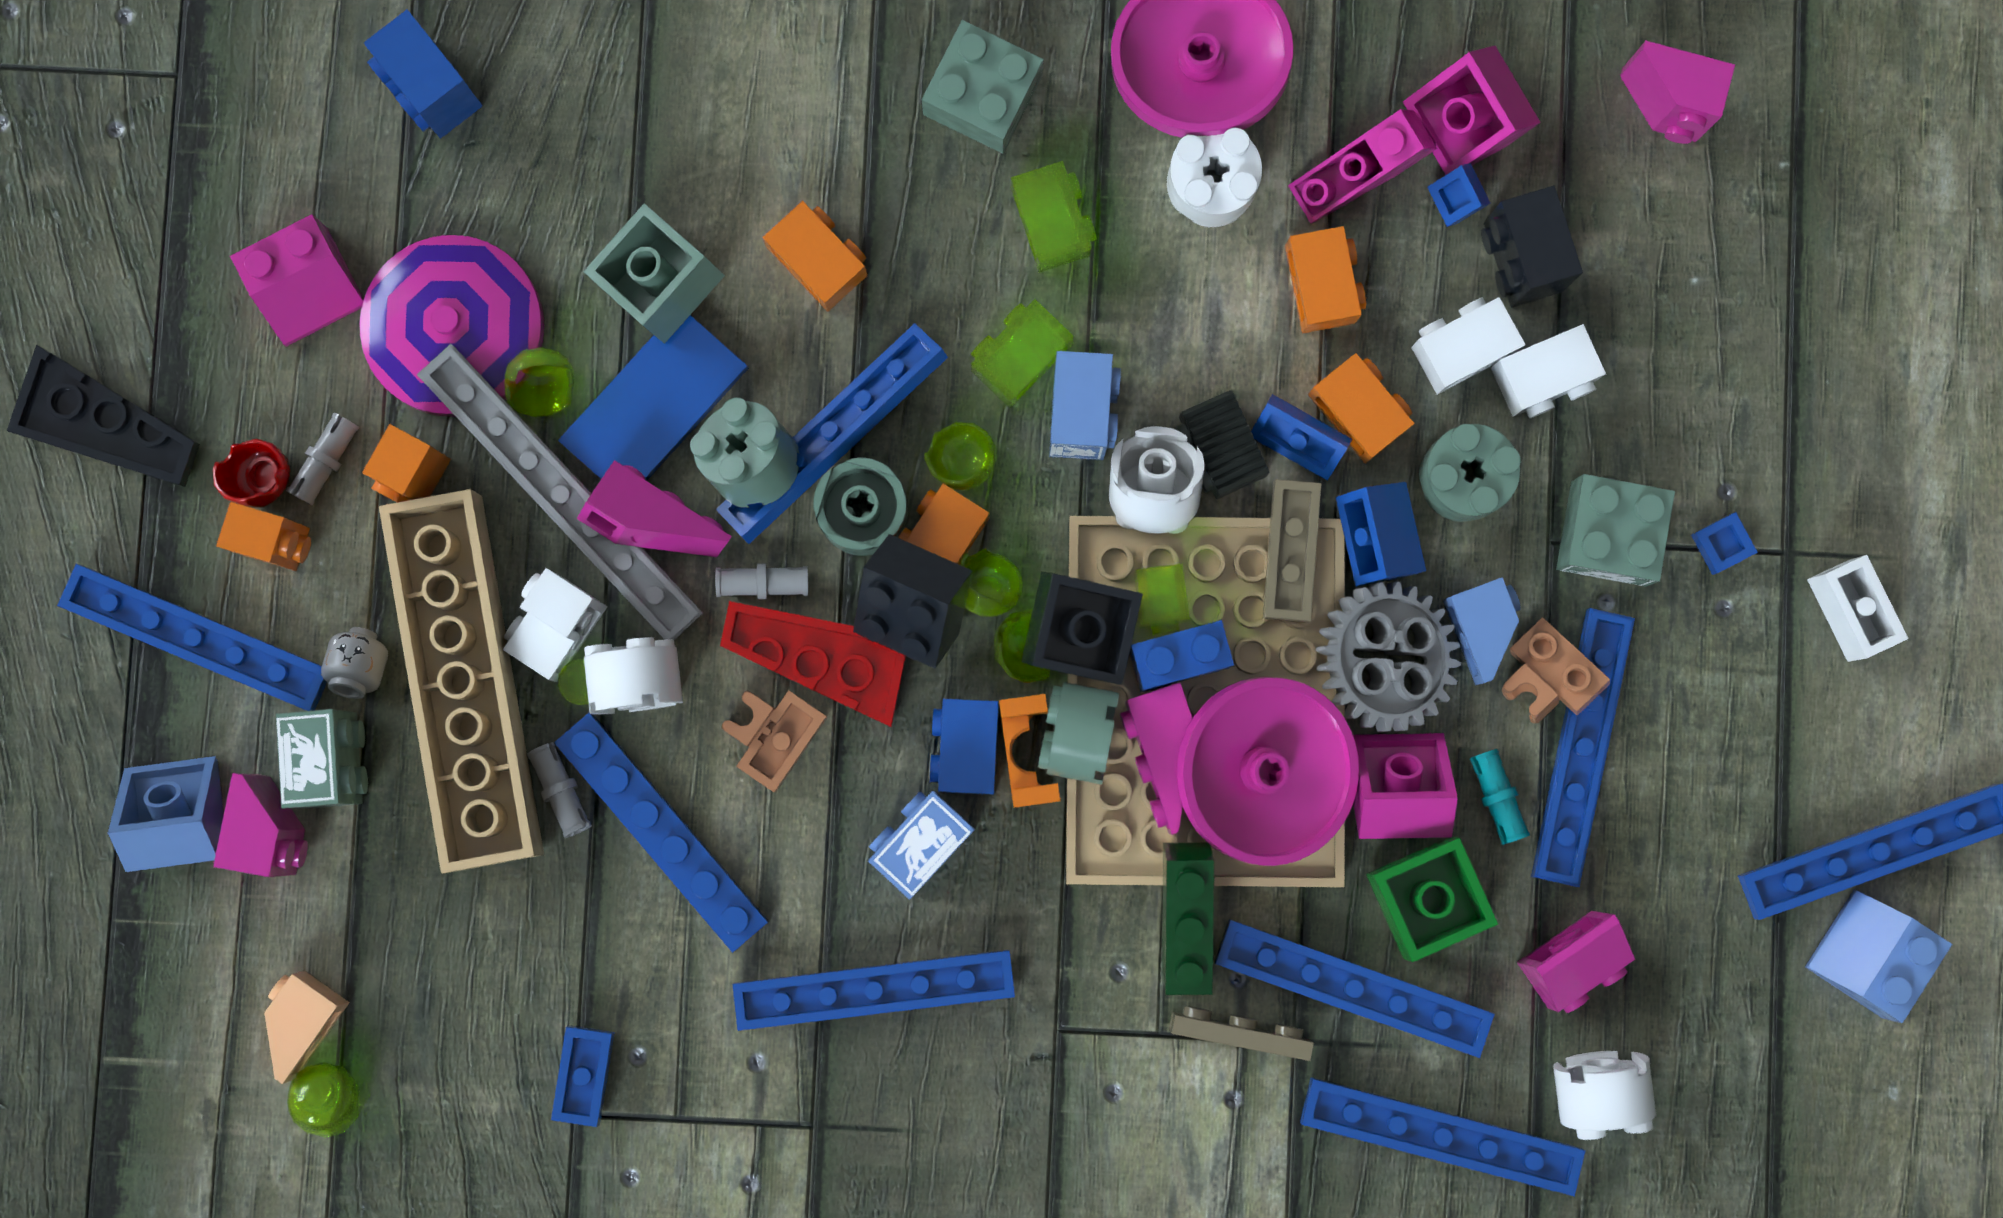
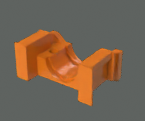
M1046 694L999 700L1014 808L1059 802L1058 783L1050 785L1039 784L1036 772L1020 768L1012 755V746L1015 740L1021 734L1030 731L1029 721L1032 716L1048 713Z

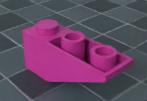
M1400 109L1289 184L1288 187L1309 222L1313 224L1399 175L1435 151L1437 147L1414 110Z
M615 460L587 499L577 517L579 521L615 544L718 557L732 537L724 532L722 526L714 519L698 515L687 508L681 498L674 493L661 491L646 481L640 471L628 465L623 466Z
M1181 683L1126 700L1127 711L1120 713L1128 739L1136 737L1142 755L1135 757L1143 784L1151 781L1157 798L1149 802L1158 828L1166 826L1168 834L1179 832L1183 805L1178 790L1177 761L1183 737L1192 721Z

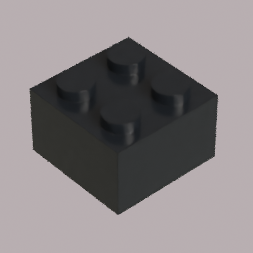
M1555 185L1501 201L1483 223L1485 228L1481 230V237L1484 248L1489 255L1494 254L1499 270L1495 272L1496 285L1500 295L1503 298L1508 297L1511 308L1562 293L1583 274Z
M888 534L864 566L853 632L936 669L959 635L972 570Z
M1041 571L1021 662L1040 668L1122 685L1143 593Z

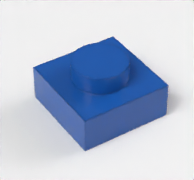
M1471 163L1459 166L1427 187L1447 227L1458 224L1491 204Z
M1736 512L1691 534L1712 575L1758 553Z

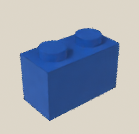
M1406 482L1369 486L1336 497L1355 586L1397 580L1426 571Z
M1222 620L1131 645L1130 657L1140 693L1226 670L1234 666Z
M943 699L942 709H933L932 736H941L940 755L931 754L930 782L938 783V792L994 795L998 701Z

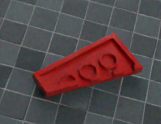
M729 601L720 643L721 647L892 728L906 655L853 632L854 626Z

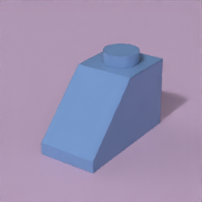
M1503 577L1443 600L1451 624L1455 627L1456 637L1475 685L1494 679L1519 622L1516 613L1520 611L1518 596L1511 585H1505Z

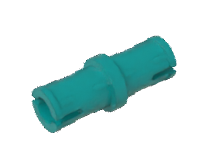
M1498 748L1469 758L1484 798H1481L1483 807L1488 806L1501 840V845L1530 836L1515 797L1519 795L1516 786L1511 787L1502 765Z

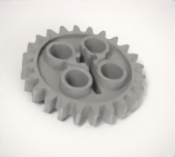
M1383 582L1370 584L1369 590L1366 587L1354 589V598L1345 597L1338 600L1342 611L1328 612L1327 616L1334 624V627L1322 628L1319 631L1329 642L1328 645L1316 647V652L1327 656V662L1319 665L1317 671L1329 672L1331 677L1322 685L1323 690L1336 689L1338 693L1333 698L1332 703L1335 706L1348 704L1344 717L1346 719H1353L1360 716V727L1362 728L1375 725L1378 732L1390 731L1391 728L1394 731L1408 730L1409 724L1411 726L1423 725V715L1436 716L1439 714L1434 702H1448L1450 700L1443 687L1457 685L1458 681L1449 675L1448 671L1449 668L1461 666V662L1450 658L1449 652L1459 648L1460 644L1448 642L1446 638L1455 627L1454 625L1441 626L1439 621L1445 613L1444 608L1430 611L1429 608L1433 597L1428 595L1417 599L1418 590L1415 586L1402 590L1400 582L1388 583L1386 587ZM1367 622L1373 628L1374 635L1372 641L1368 640L1365 634ZM1409 627L1413 630L1415 635V641L1413 646H1411L1407 640V631ZM1356 649L1369 653L1384 651L1387 655L1420 656L1424 659L1423 665L1410 661L1394 663L1391 659L1359 658L1353 655V650ZM1364 668L1368 669L1371 680L1368 687L1362 681V671ZM1406 673L1409 674L1412 681L1409 692L1404 686V676Z

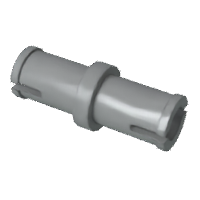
M336 413L332 414L331 420L314 448L311 446L307 448L304 454L308 457L292 484L286 490L312 506L331 472L339 470L342 464L338 460L355 432L360 428L348 419L341 418Z
M757 563V568H716V597L757 596L758 600H767V595L808 596V566L767 568L766 563Z
M555 743L544 744L527 753V757L531 760L544 789L540 793L543 801L550 802L563 831L564 838L574 836L590 828L592 824L588 820L575 792V789L578 788L575 778H569L556 750Z

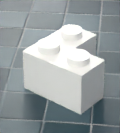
M545 568L541 575L535 573L525 585L521 593L525 600L520 608L528 613L524 618L518 616L511 623L504 636L508 642L503 650L548 680L558 682L608 606L564 577Z

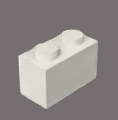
M1483 297L1459 309L1460 318L1448 324L1441 318L1418 331L1422 338L1418 339L1411 348L1437 395L1486 370L1500 359L1520 351L1525 346L1500 297L1487 304Z
M1584 324L1502 358L1491 367L1512 416L1527 412L1529 419L1555 408L1552 400L1568 394L1572 401L1595 391L1594 382L1606 374Z
M1867 555L1847 560L1807 579L1848 662L1867 659L1908 639Z

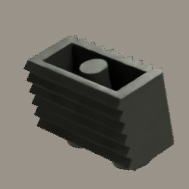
M1232 390L1180 413L1179 420L1181 424L1175 426V429L1188 437L1187 442L1196 450L1198 447L1203 454L1204 475L1202 489L1205 493L1212 490L1215 498L1219 499L1266 478L1270 473Z

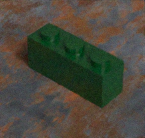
M1163 843L1162 977L1165 995H1213L1214 857L1211 845L1208 843Z

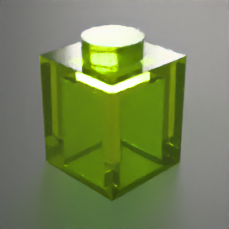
M1183 563L1136 569L1134 572L1136 592L1143 593L1139 609L1140 627H1151L1152 635L1179 632V623H1186L1190 619Z

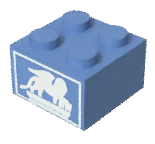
M1057 351L1049 457L1104 460L1107 448L1114 449L1117 439L1118 414L1109 413L1110 403H1117L1120 391L1121 368L1112 367L1113 354Z
M932 791L927 797L922 792H919L901 811L907 819L895 831L891 826H887L869 846L875 854L868 861L909 900L975 830L971 824L935 791Z

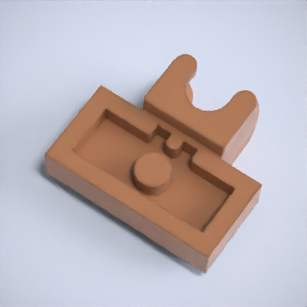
M1542 617L1510 648V654L1523 666L1504 683L1502 693L1508 700H1514L1523 692L1533 693L1537 698L1529 707L1530 721L1536 724L1559 704V700L1575 715H1579L1610 685V679Z
M747 690L743 693L742 700L753 711L752 721L748 725L740 726L735 722L726 720L721 728L744 745L749 746L736 767L776 793L828 717L789 690L776 709Z

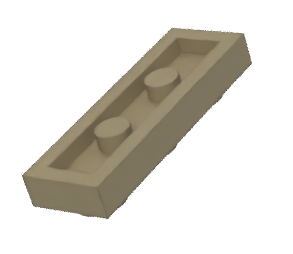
M1279 479L1273 481L1263 619L1297 622L1311 621L1321 483Z
M1185 1006L1183 1014L1172 1012L1169 1031L1172 1034L1311 1061L1314 1042L1302 1037L1304 1029L1283 1024H1276L1275 1032L1258 1029V1020L1237 1015H1230L1229 1023L1211 1019L1212 1011L1192 1006Z

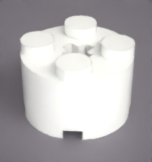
M1230 128L1220 135L1196 136L1187 134L1179 141L1173 153L1167 176V190L1173 206L1180 213L1193 220L1194 223L1205 227H1220L1236 221L1248 209L1259 187L1262 176V163L1259 152L1254 143L1249 139L1248 134L1240 128ZM1215 170L1217 175H1222L1221 181L1219 183L1214 182L1213 177L1207 175V171Z
M1144 427L1135 431L1134 437H1131L1124 443L1122 439L1116 445L1111 458L1109 502L1115 513L1116 521L1120 526L1154 534L1167 532L1178 534L1188 527V523L1196 515L1200 505L1204 458L1198 447L1196 450L1187 442L1188 437L1168 427Z
M644 637L626 640V646L612 647V644H599L584 647V666L590 714H614V708H618L620 711L629 710V712L665 708L674 706L676 703H683L678 654L674 639L654 641V637Z
M1598 1051L1567 1057V1067L1565 1068L1556 1062L1553 1068L1560 1123L1568 1128L1576 1129L1577 1137L1584 1140L1603 1138L1606 1136V1130L1624 1128V1131L1627 1133L1651 1131L1653 1129L1652 1120L1656 1117L1650 1061L1647 1055L1631 1052L1632 1060H1619L1618 1051Z

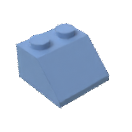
M216 757L124 768L108 835L126 872L215 860L224 816L219 767Z
M1853 890L1805 968L1882 1019L1903 1023L1952 944L1912 917L1857 890Z

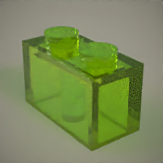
M1063 161L1011 177V191L1038 272L1040 273L1089 257L1092 247L1090 242L1097 239L1089 214L1081 216L1076 201L1082 198V192L1075 172L1067 174Z
M1036 299L1027 307L1022 303L1018 304L1003 321V324L1007 327L995 339L988 335L971 353L975 358L971 363V372L1009 408L1055 364L1057 351H1068L1074 342V336Z

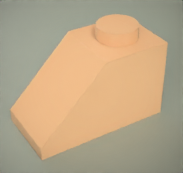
M306 971L293 973L290 977L284 975L269 993L268 998L272 1000V1003L264 1013L274 1078L281 1084L295 1080L350 1003Z

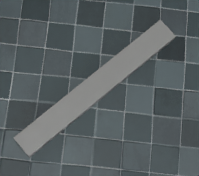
M452 344L417 374L664 640H675L703 614L642 547L615 544L577 519L592 493Z

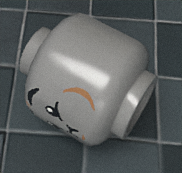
M352 627L349 632L338 633L331 637L322 663L321 675L328 683L329 690L346 698L361 699L365 696V693H371L379 688L388 660V650L377 640V634L373 631L361 627Z

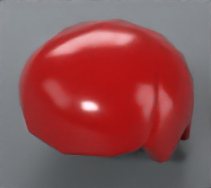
M260 439L245 441L241 444H232L229 455L223 461L214 463V487L228 501L250 508H262L273 503L282 494L290 480L288 458L276 445Z

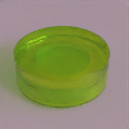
M576 659L567 663L560 671L558 688L561 695L568 702L582 706L589 705L584 659Z

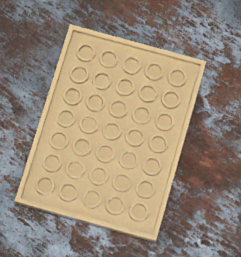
M1069 516V577L1143 593L1132 644L1222 620L1234 666L1226 670L1178 682L1181 683L1192 719L1199 709L1216 693L1229 685L1250 678L1277 677L1295 680L1316 689L1331 702L1338 693L1336 689L1323 690L1322 685L1331 677L1329 672L1317 671L1319 665L1327 662V656L1316 652V647L1328 645L1329 640L1322 636L1319 631L1322 628L1334 627L1327 614L1331 611H1342L1338 600L1345 598V537L1340 519L1319 518L1311 621L1297 622L1263 619L1270 518L1193 517L1188 523V527L1181 533L1172 534L1167 532L1154 534L1141 532L1133 528H1123L1117 523L1115 516ZM1129 653L1122 685L1068 674V683L1119 692V698L1114 714V727L1102 785L1067 778L1066 884L1163 885V843H1207L1195 830L1183 807L1178 833L1168 834L1166 826L1157 827L1149 803L1157 798L1151 781L1143 784L1135 757L1142 755L1137 738L1128 739L1120 713L1127 711L1126 700L1171 685L1140 693ZM1345 704L1336 706L1344 717ZM1345 822L1335 836L1318 851L1299 861L1285 865L1261 866L1246 863L1224 855L1211 846L1214 857V886L1345 887Z

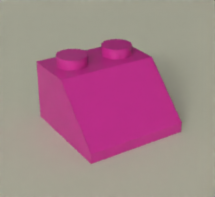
M1645 40L1622 68L1620 77L1653 131L1664 133L1665 138L1669 141L1688 144L1692 141L1697 142L1722 117L1735 64Z
M1496 46L1467 53L1403 101L1407 110H1414L1437 147L1432 153L1445 175L1464 164L1471 163L1473 166L1507 147L1541 123Z
M313 214L230 256L250 297L286 347L362 308L364 299L328 228Z
M1444 733L1353 735L1359 760V780L1353 803L1359 839L1452 837L1458 796Z
M232 773L213 867L265 877L296 875L297 867L301 868L303 866L308 851V842L303 840L305 829L291 808H281V793L270 776Z
M1591 911L1519 960L1517 964L1548 1009L1556 1012L1564 1009L1566 1013H1569L1585 1004L1589 1000L1587 992L1600 983L1607 987L1624 977L1628 972L1625 966L1634 961L1635 958L1617 917L1614 914Z

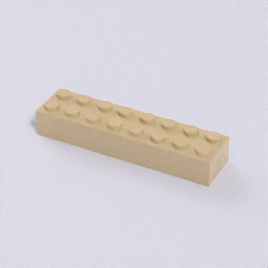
M468 489L379 506L441 874L544 855L510 654L503 650L507 644V640L504 638L506 631L482 496Z

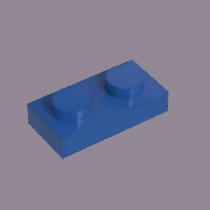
M1273 394L1251 430L1254 440L1327 481L1352 440L1350 437Z
M570 1025L566 1027L551 1116L552 1121L592 1127L600 1125L615 1032Z

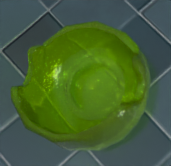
M537 347L520 351L506 367L505 396L507 402L518 413L533 417L549 416L567 408L572 401V389L575 383L573 366L566 356L556 350ZM522 370L526 376L517 384L515 381L517 374Z
M955 422L934 433L929 450L924 453V459L935 480L953 490L968 491L979 487L989 478L997 459V448L989 433L974 423Z
M987 548L971 556L968 553L963 555L959 565L972 570L965 608L980 617L1000 616L1012 610L1019 603L1023 592V581L1019 568L1007 557L992 553Z
M1033 609L1018 611L1008 615L998 626L993 638L995 659L1009 677L1023 683L1045 680L1050 676L1051 671L1021 662Z
M327 1062L309 1065L298 1072L296 1078L292 1079L287 1097L288 1111L294 1123L306 1133L324 1138L342 1134L359 1116L358 1102L360 1089L355 1079L344 1067Z

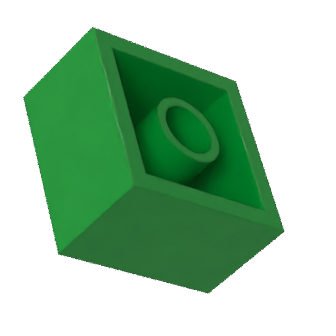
M1446 838L1366 874L1401 955L1407 961L1415 962L1498 925L1460 838Z

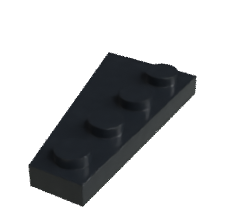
M38 345L35 347L6 430L16 435L186 487L200 446L196 441Z

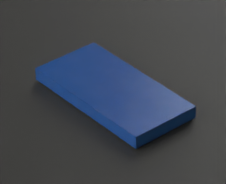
M690 315L665 344L653 335L558 441L600 479H602L615 460L623 466L634 467L644 475L647 481L743 376L749 367Z

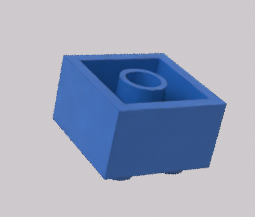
M408 9L363 42L373 55L367 63L423 132L431 127L441 139L482 107V104Z

